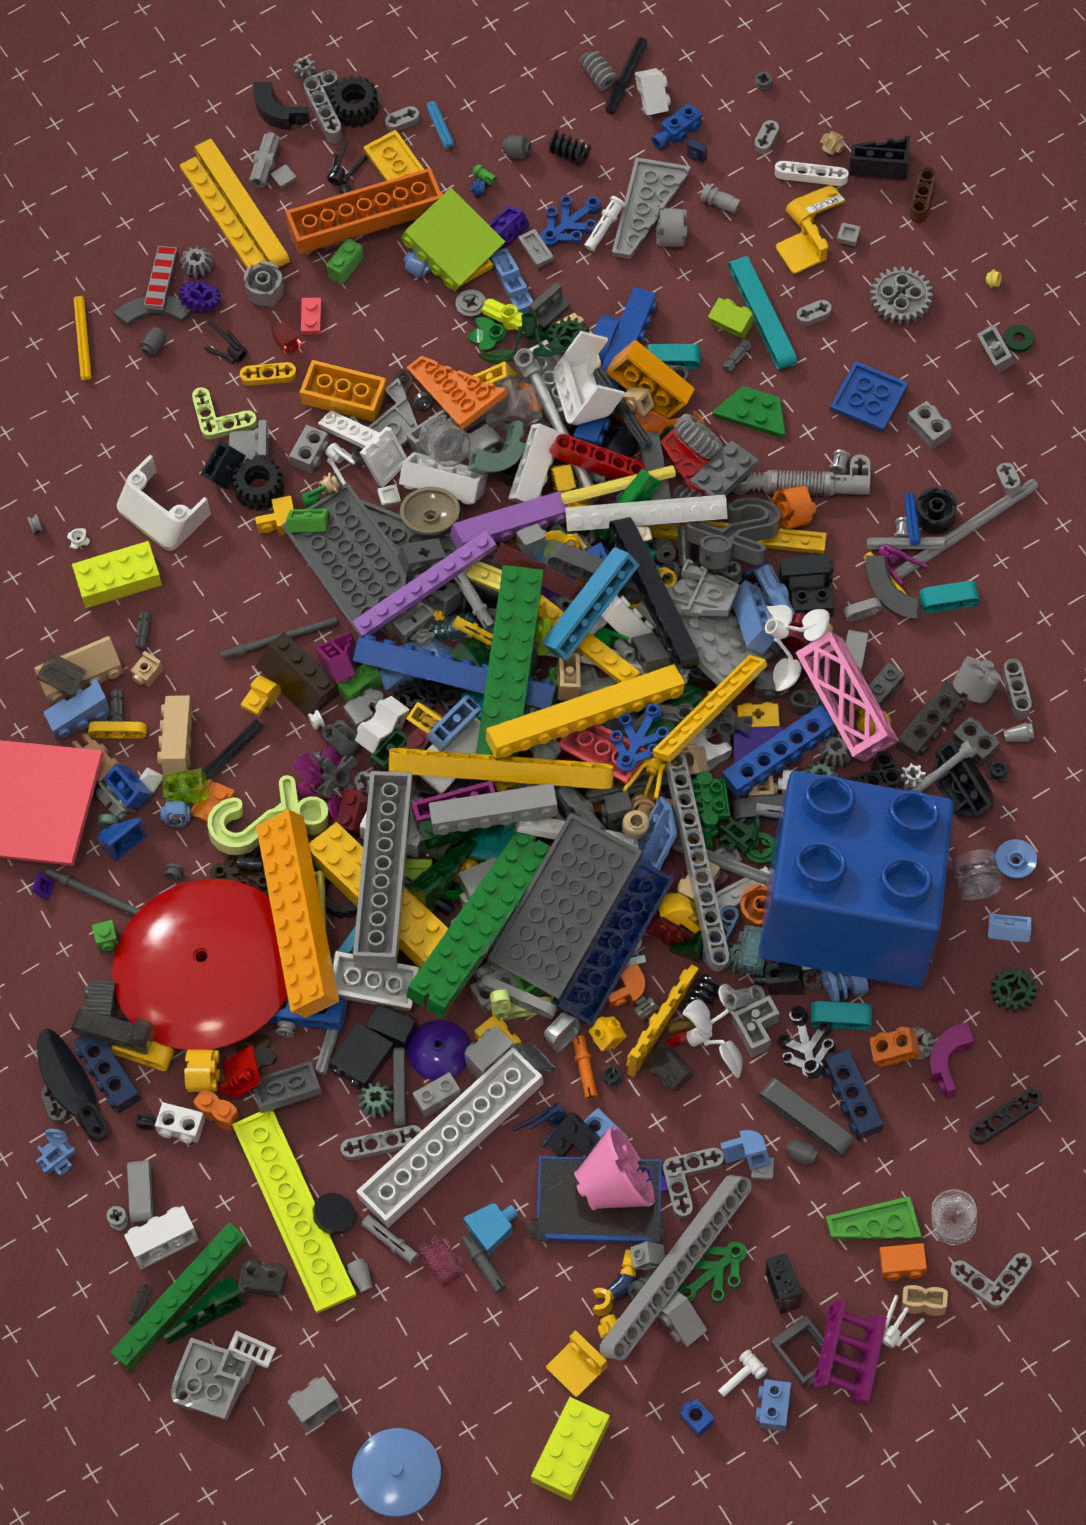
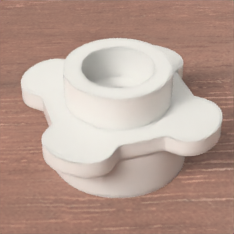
M74 529L68 533L67 537L71 540V547L73 549H78L82 545L87 546L90 543L89 538L86 537L87 532L85 529Z

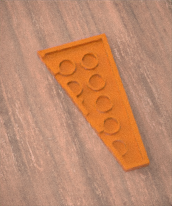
M420 356L407 366V369L462 430L509 395L507 389L503 387H495L493 383H485L480 378L460 370L455 371L447 365L442 366L437 361L424 356Z

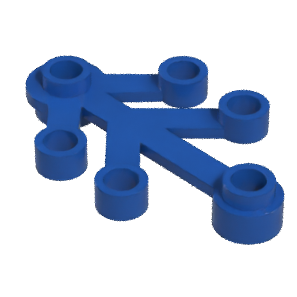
M563 196L560 200L562 207L561 224L555 228V218L558 216L557 208L554 206L548 207L546 209V216L548 218L547 229H544L540 234L546 246H554L558 241L578 244L582 241V233L580 231L592 233L597 225L595 220L591 219L586 221V223L576 222L588 213L597 214L601 210L600 200L596 197H590L587 199L584 207L569 217L572 199L570 196ZM565 230H575L571 234L562 233Z
M649 704L646 707V717L637 734H635L632 727V718L629 714H622L619 717L620 725L625 729L631 744L627 751L623 744L622 732L615 730L610 734L611 742L615 744L619 753L616 764L621 771L631 772L635 769L638 762L651 757L656 758L651 750L658 744L653 743L662 741L669 734L666 727H660L655 734L646 736L652 723L662 718V711L659 705ZM624 719H628V720H629L628 722H625V723L622 722ZM662 732L666 733L664 736L660 735ZM649 745L647 751L637 753L639 748Z

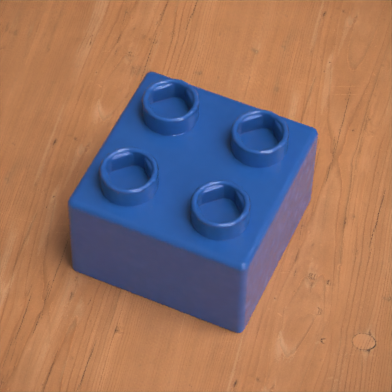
M792 771L789 775L775 833L758 956L771 961L912 987H921L924 984L941 929L954 802L949 798L928 795L915 790L906 791L842 779L834 775H818L802 771Z

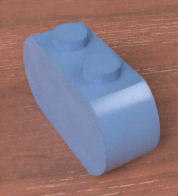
M469 695L464 696L431 729L426 739L439 751H444L478 717L483 708Z

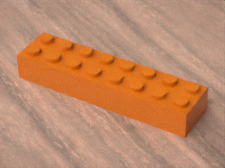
M431 168L287 210L285 211L286 222L298 254L344 241L347 238L351 239L418 219L442 194Z

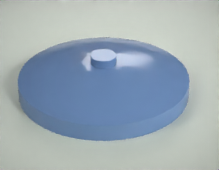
M403 1428L383 1430L370 1437L357 1452L352 1468L353 1484L360 1500L374 1513L388 1518H405L420 1512L434 1499L441 1483V1464L433 1445L419 1433Z

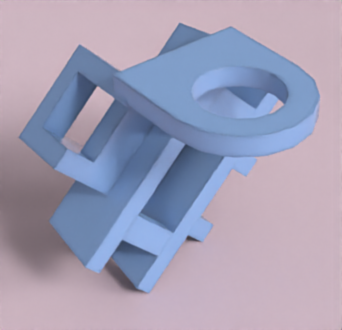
M47 1129L45 1136L49 1143L43 1148L40 1145L37 1147L42 1156L36 1160V1163L40 1165L47 1175L55 1170L59 1177H61L73 1168L68 1159L76 1154L74 1147L69 1145L68 1136L64 1131Z

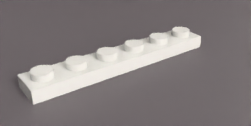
M538 818L528 822L519 821L517 822V832L555 840L565 821L552 818ZM605 830L638 848V840L630 839L624 833Z

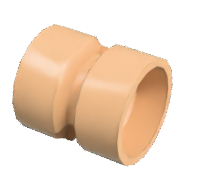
M639 792L630 797L632 810H640L649 818L655 807V803L650 795L644 796L642 792Z

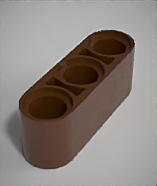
M931 167L922 168L918 175L910 209V218L915 223L924 222L928 215L936 180V172Z

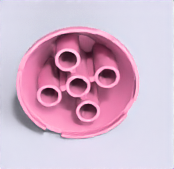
M611 1127L605 1132L579 1169L574 1172L576 1179L580 1183L577 1185V1189L582 1197H587L589 1206L593 1211L601 1208L647 1207L655 1202L651 1181H646L649 1179L648 1173H643L642 1170H639L637 1173V1169L640 1167L638 1161L641 1160L628 1138L617 1127Z

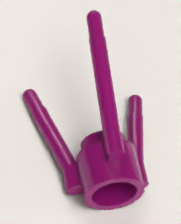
M884 544L879 549L878 556L887 557L888 571L900 585H903L904 582L889 565V563L897 562L899 557L926 569L929 568V565L907 556L906 553L888 544Z

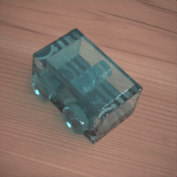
M745 925L744 932H739L738 944H741V950L736 951L734 963L738 964L737 971L756 975H762L765 959L758 956L761 935L760 927Z

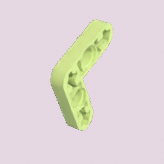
M203 387L193 391L192 398L201 432L205 439L213 440L229 436L230 431H249L256 427L257 419L254 412L248 410L216 418L209 391ZM200 395H203L205 404L201 405ZM204 410H209L211 412V414L208 417H202L200 415L201 412ZM246 418L250 419V423L246 422ZM226 422H233L234 426L227 429L224 427V424ZM206 423L211 424L212 432H208Z
M496 990L490 993L492 1015L498 1020L537 1015L534 1012L510 1003L508 990ZM539 997L552 1003L551 997Z

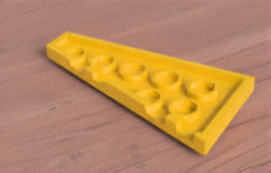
M691 964L688 970H683L679 977L680 982L678 985L673 986L668 995L669 998L662 1004L658 1014L654 1013L651 1017L648 1029L642 1032L638 1039V1044L635 1048H632L627 1057L628 1075L635 1078L698 975V967Z

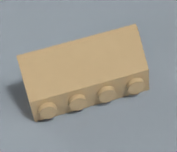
M109 636L34 667L49 705L58 703L71 695H76L75 691L80 688L82 691L92 685L91 681L97 679L100 685L102 682L115 679L124 673Z

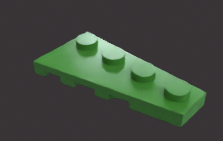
M910 1196L826 1216L831 1239H921L922 1237Z

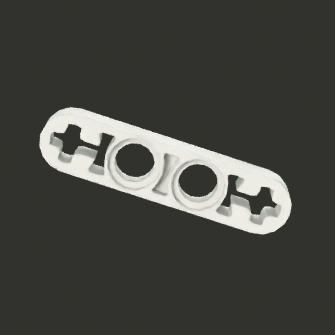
M779 161L775 165V176L783 180L843 186L848 182L849 173L847 169L842 167L791 161ZM798 171H805L807 173L800 174ZM817 173H824L825 176H818Z

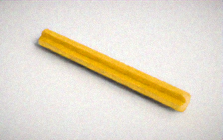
M83 296L74 297L80 376L83 381L90 380L92 376L85 300Z

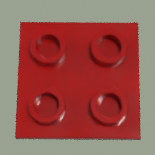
M253 1045L222 1062L226 1081L221 1083L219 1090L223 1094H229L230 1101L261 1085Z

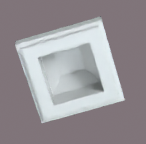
M147 767L139 779L154 794L164 776Z

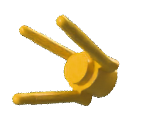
M652 757L643 760L640 767L622 789L623 792L627 791L642 770L646 768V773L650 774L643 795L647 796L654 776L658 774L654 796L657 799L659 797L663 771L666 766L664 764L665 761Z

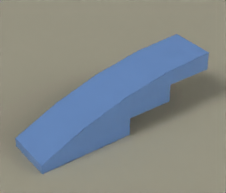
M507 248L496 251L490 257V260L511 304L515 305L518 311L523 314L530 312L529 305L533 300L520 275L518 266Z

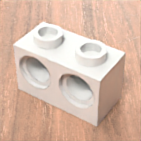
M162 1102L155 1128L157 1133L164 1138H171L172 1136L179 1138L184 1143H198L206 1119L202 1112ZM168 1119L175 1120L171 1125L164 1124ZM187 1125H195V1127L192 1130H185V1127Z

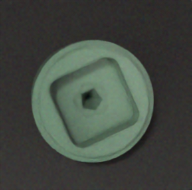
M112 814L99 815L97 824L105 829L117 824L119 819Z

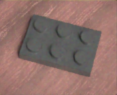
M731 440L690 481L693 486L707 496L725 495L726 497L760 462L755 456Z
M312 1061L260 1077L261 1085L253 1088L260 1113L322 1094Z

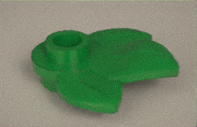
M478 317L476 318L478 329L468 334L467 338L472 343L479 344L481 351H487L492 349L497 342L504 340L506 331L500 324H495L491 318Z

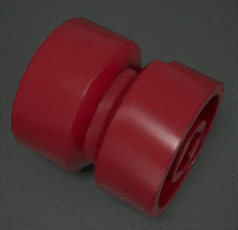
M793 614L790 626L804 627L802 621L805 614ZM790 629L788 636L782 639L784 646L796 652L809 643L804 637V632Z

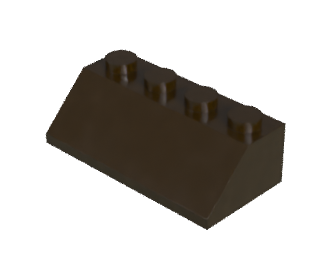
M285 632L268 645L256 665L269 680L280 685L281 692L307 718L308 714H314L316 710L319 712L340 695L338 684Z

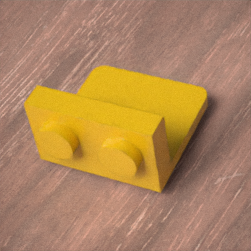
M809 219L802 221L801 233L776 244L777 252L792 274H798L827 260L828 243L824 238L820 237L817 226L815 224L812 225Z

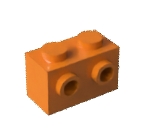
M923 1243L880 1247L879 1259L882 1279L896 1281L901 1279L900 1277L909 1276L910 1279H918L922 1275H926L927 1266Z

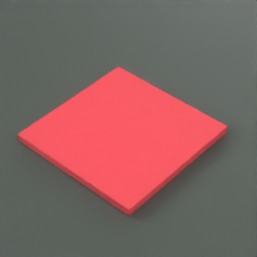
M0 740V858L74 866L104 755L101 750Z

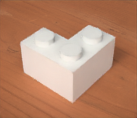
M657 68L634 73L637 90L641 94L644 113L652 115L669 111L668 105H671L669 94L665 92V87H667L666 76Z
M392 696L385 700H380L375 707L376 712L369 721L362 722L357 728L358 734L355 741L371 753L382 744L395 728H398L400 731L402 730L410 709Z

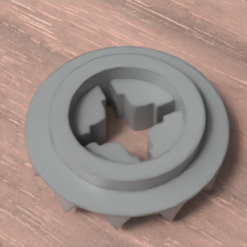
M477 290L463 291L456 298L457 311L463 317L470 316L472 318L475 315L479 316L486 298ZM474 301L475 306L468 308V303Z
M919 1026L911 1028L916 1032L917 1040L922 1037L921 1044L923 1046L919 1045L920 1057L915 1058V1060L924 1059L932 1052L934 1046L933 1035L928 1032V1029H923ZM908 1039L902 1042L901 1047L907 1044Z

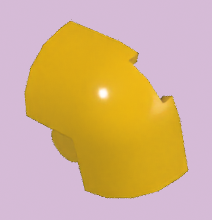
M669 893L656 901L661 918L675 929L682 924L694 934L700 930L695 903L688 897L679 893Z

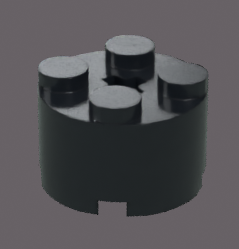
M932 487L923 491L917 501L919 526L930 535H936L949 530L955 523L957 510L955 496L949 490H941L938 487Z

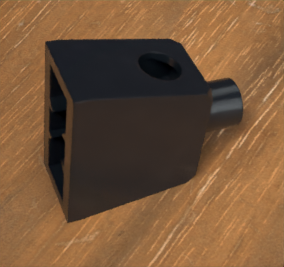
M782 962L766 965V973L754 975L755 985L767 986L769 993L772 995H804V983L802 980L804 974L801 966Z

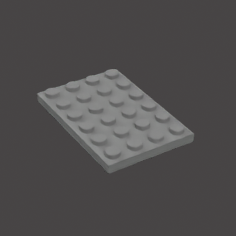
M685 577L677 581L673 587H671L672 585L667 587V590L672 598L690 602L698 582ZM640 602L636 609L655 626L644 602ZM730 612L728 616L680 615L699 654V664L697 667L717 686L749 655L765 659L766 662L773 657V653L769 648L763 654H760L746 647L739 622Z

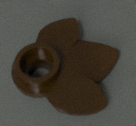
M256 1035L251 1040L241 1041L236 1047V1053H239L253 1045L259 1075L261 1066H269L277 1061L274 1052L268 1048L271 1042V1037Z

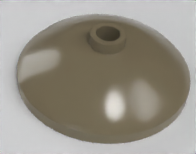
M424 487L411 492L405 497L400 507V516L403 524L409 530L421 535H437L452 528L453 523L458 521L460 506L457 498L449 491L438 487Z

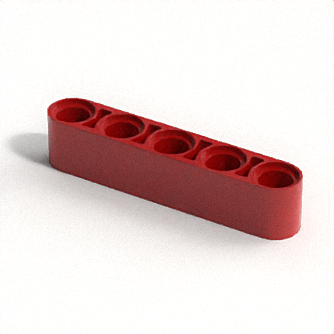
M566 434L558 435L549 448L550 454L556 459L614 480L638 474L641 469L646 470L645 465L638 460Z

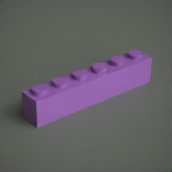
M558 491L453 523L450 536L457 549L485 530L495 543L508 541L512 537H516L517 531L537 523L542 530L557 523L559 525L563 524L566 521L565 507H568V505L563 504L561 492Z

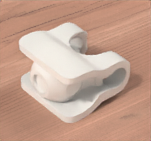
M713 728L703 729L689 743H696L697 747H705L708 772L727 760L733 752V748L727 742L714 745L707 741L706 738L711 735ZM691 755V761L694 763V757Z

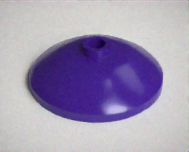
M446 1020L430 1021L421 1025L414 1032L408 1044V1058L413 1069L426 1079L435 1081L449 1072L454 1078L466 1067L464 1053L470 1045V1041L465 1031L457 1024ZM441 1043L442 1046L437 1048L435 1047V1044Z

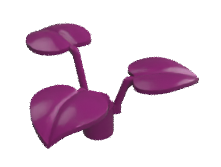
M327 746L322 752V757L324 759L329 757L335 767L340 764L341 759L344 757L339 754L334 746ZM304 753L298 756L291 764L304 779V782L298 783L296 786L298 796L302 799L310 796L331 799L328 802V808L332 818L337 822L342 797L340 796L337 799L334 795H331L329 798H326L325 795L320 797L315 792L321 786L320 780L323 779V774L321 775L319 771V760L312 753Z

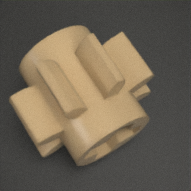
M831 131L830 134H824L820 140L823 143L822 149L832 155L835 152H841L845 145L842 143L843 137L834 131Z

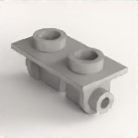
M98 783L101 787L96 790L97 798L106 807L112 802L108 810L120 821L126 819L127 812H135L133 808L125 806L107 783Z

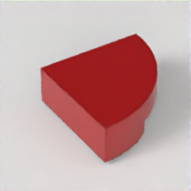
M687 1032L677 1034L663 1041L665 1048H673L682 1042H688Z

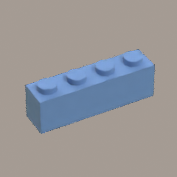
M744 580L739 586V591L732 607L735 610L736 619L739 622L746 647L751 651L763 654L774 642L775 638L765 631V625L771 618L761 589Z

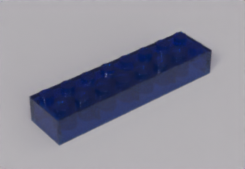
M640 858L561 999L559 1000L554 997L551 1002L567 1014L578 1018L579 1021L590 1026L594 1025L674 880L673 877Z

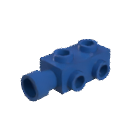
M688 103L686 106L679 108L674 115L664 119L661 123V133H657L651 138L653 145L661 150L667 145L668 141H671L673 144L677 141L683 142L689 132L698 131L702 123L700 110Z

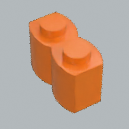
M201 1089L193 1101L196 1110L202 1112L205 1119L214 1120L224 1130L232 1131V1124L240 1119L238 1111L232 1103L226 1100H219L217 1095L209 1090Z

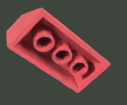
M596 724L583 731L570 733L558 743L562 750L584 762L613 765V777L625 784L643 762H638L635 769L631 772L621 771L616 764L619 753L610 738V734L613 731L602 725ZM623 737V744L628 751L631 745L630 741ZM644 747L639 748L637 753L647 751V749ZM646 768L642 770V772L639 774L637 778H639L642 775Z

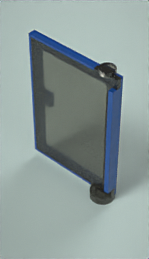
M539 1156L537 1218H530V1240L641 1244L649 1241L660 1244V1239H665V1226H660L662 1160L641 1159L638 1161L640 1167L646 1166L652 1171L651 1184L655 1195L654 1204L647 1207L601 1208L593 1211L589 1206L587 1197L580 1195L577 1189V1185L580 1183L574 1174L586 1157ZM643 1169L642 1173L647 1172L650 1177L649 1171Z

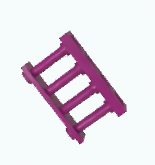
M842 1300L832 1303L828 1309V1322L818 1367L814 1372L813 1387L818 1389L826 1387L830 1383L850 1391L852 1394L851 1402L863 1404L870 1400L887 1317L878 1315L870 1317L868 1320L845 1312L846 1301ZM842 1320L864 1328L866 1331L864 1341L841 1333ZM839 1341L860 1349L861 1356L859 1362L836 1354L837 1342ZM833 1362L855 1370L857 1373L855 1383L831 1375Z

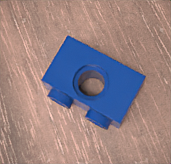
M115 764L103 778L126 807L140 809L152 795L151 791L129 766Z

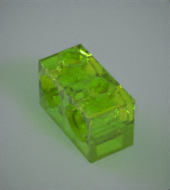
M202 768L162 776L163 797L166 802L184 801L185 803H198L209 799L208 778Z

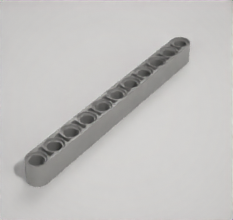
M680 752L672 760L679 762L680 766H674L671 762L667 761L665 769L707 962L711 970L720 972L725 969L729 961V951L685 755ZM681 780L685 785H677L675 781ZM685 799L689 804L683 805L679 800ZM684 819H691L693 824H686ZM694 838L698 843L691 844L688 839ZM692 858H699L702 863H694ZM702 877L706 880V883H699L696 878ZM701 897H707L711 902L704 903ZM710 916L715 920V922L709 923L706 921L705 917ZM715 936L719 939V942L713 943L709 937ZM720 956L724 962L718 963L714 960V957Z
M729 1175L722 1181L602 1340L600 1353L603 1357L624 1360L748 1196L752 1187L750 1179Z

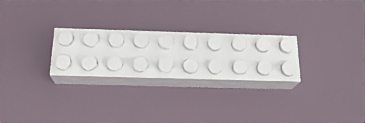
M512 1047L356 1191L359 1200L389 1228L544 1084L542 1075Z

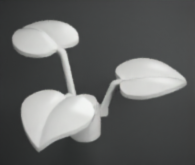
M786 605L767 606L771 619L767 621L765 631L775 637L774 641L779 644L788 656V659L780 660L774 668L773 680L776 691L780 692L790 688L801 674V662L793 660V656L780 640L788 636L789 629L804 632V637L808 641L820 639L824 635L829 623L830 614L828 611L823 609L810 611L803 618L802 623L804 627L799 628L790 626L793 617L790 607Z
M723 984L719 988V997L723 1005L725 993L734 990L729 984ZM695 1000L691 1002L683 1012V1015L688 1017L696 1026V1028L686 1033L689 1044L693 1047L702 1043L705 1046L720 1044L719 1051L723 1060L736 1079L739 1078L743 1060L737 1046L732 1041L725 1043L724 1040L709 1039L712 1037V1024L729 1012L732 1014L740 1009L730 1010L726 1007L724 1012L711 1020L709 1009L703 1001Z

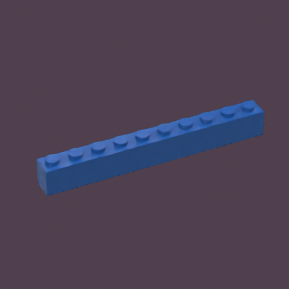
M633 287L602 364L605 372L613 358L634 340H637L639 343L640 341L644 342L646 336L645 329L650 327L652 321L651 314L656 312L658 301H655V292ZM608 375L616 389L623 391L621 390L622 386ZM616 408L607 417L579 424L574 433V438L602 447L605 438L603 434L605 431L608 432L611 423L609 419L615 415Z
M364 634V638L358 637L352 661L485 694L489 666L487 664H482V667L474 666V661L463 659L462 662L454 661L455 656L443 654L442 657L434 656L435 651L423 649V652L415 651V646L404 644L403 647L395 646V641L384 639L383 642L375 641V636ZM530 676L526 704L543 709L553 706L557 686L553 685L554 681L541 679V682L533 680L534 676Z

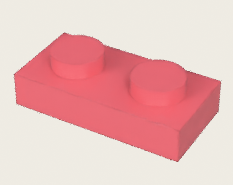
M302 298L301 335H321V298Z

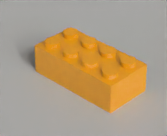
M634 340L619 352L606 370V373L626 390L630 387L649 389L655 405L652 410L663 414L667 418H670L688 403L695 389L637 340Z
M312 360L300 390L301 403L374 422L377 420L387 394L384 390L387 387L386 378Z

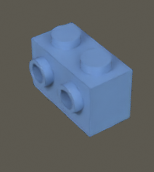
M765 1379L764 1386H759L758 1399H762L761 1408L757 1407L755 1421H760L759 1428L786 1431L791 1389L790 1382Z

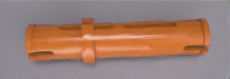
M581 1035L578 1036L579 1040L577 1037L572 1038L576 1053L574 1059L578 1063L585 1100H592L591 1096L595 1099L598 1097L590 1063L591 1054L588 1053L585 1036Z

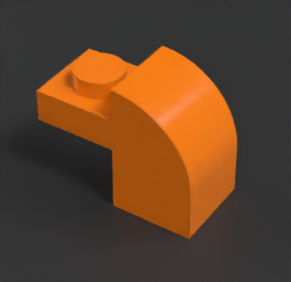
M637 963L618 972L617 979L622 988L607 995L606 1003L609 1008L613 1006L616 1008L621 1007L627 1003L626 1000H629L633 1007L636 1005V1001L642 997L645 988V978Z

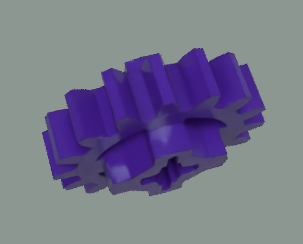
M190 280L188 284L183 283V287H180L178 299L181 300V305H186V309L193 308V312L200 311L203 313L204 310L211 312V309L216 310V307L219 306L221 293L218 292V288H213V284L207 285L206 281L199 282V280H196V283H193Z

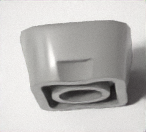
M562 1012L545 1030L546 1042L556 1053L563 1051L572 1041V1038L578 1035L581 1029L579 1020L566 1012Z

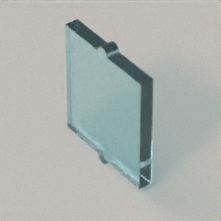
M515 1043L514 1048L535 1070L554 1071L556 1069L534 1044Z

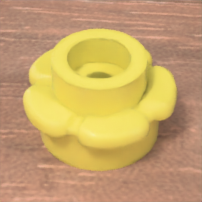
M993 269L986 276V284H989L991 289L999 287L1001 272H996Z

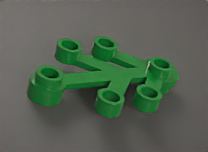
M731 1242L727 1247L710 1245L709 1251L704 1253L702 1257L710 1255L724 1257L718 1262L699 1260L693 1269L707 1271L690 1286H682L678 1292L683 1295L684 1291H690L691 1295L686 1298H688L690 1303H693L696 1298V1292L714 1278V1290L711 1293V1298L716 1303L722 1302L724 1300V1268L730 1263L731 1275L728 1277V1286L732 1289H737L741 1284L739 1263L746 1258L747 1254L746 1247L742 1243ZM738 1249L740 1253L738 1255H734L732 1253V1250ZM733 1278L738 1280V1283L735 1285L730 1283V1280ZM717 1292L722 1294V1297L719 1299L714 1297V1294Z

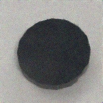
M324 1194L317 1199L312 1208L314 1223L319 1229L328 1234H343L349 1230L355 1219L353 1205L341 1194Z

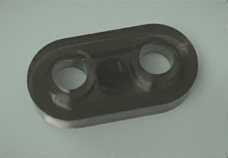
M399 370L395 373L391 383L398 378L408 397L413 385V375L408 370ZM387 394L388 403L394 406L396 403Z

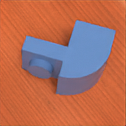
M742 1130L739 1131L740 1138L720 1143L726 1163L747 1158L750 1170L771 1164L765 1141L758 1132Z

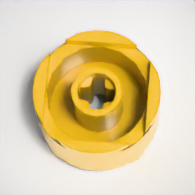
M187 1050L185 1061H189L187 1068H185V1087L188 1090L187 1092H200L201 1089L217 1092L218 1082L221 1080V1070L217 1069V1063H219L220 1059L219 1050Z

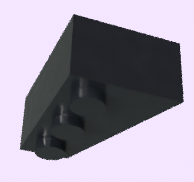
M904 136V139L895 141L891 138L887 139V142L882 143L872 141L853 144L849 175L906 179L910 136Z

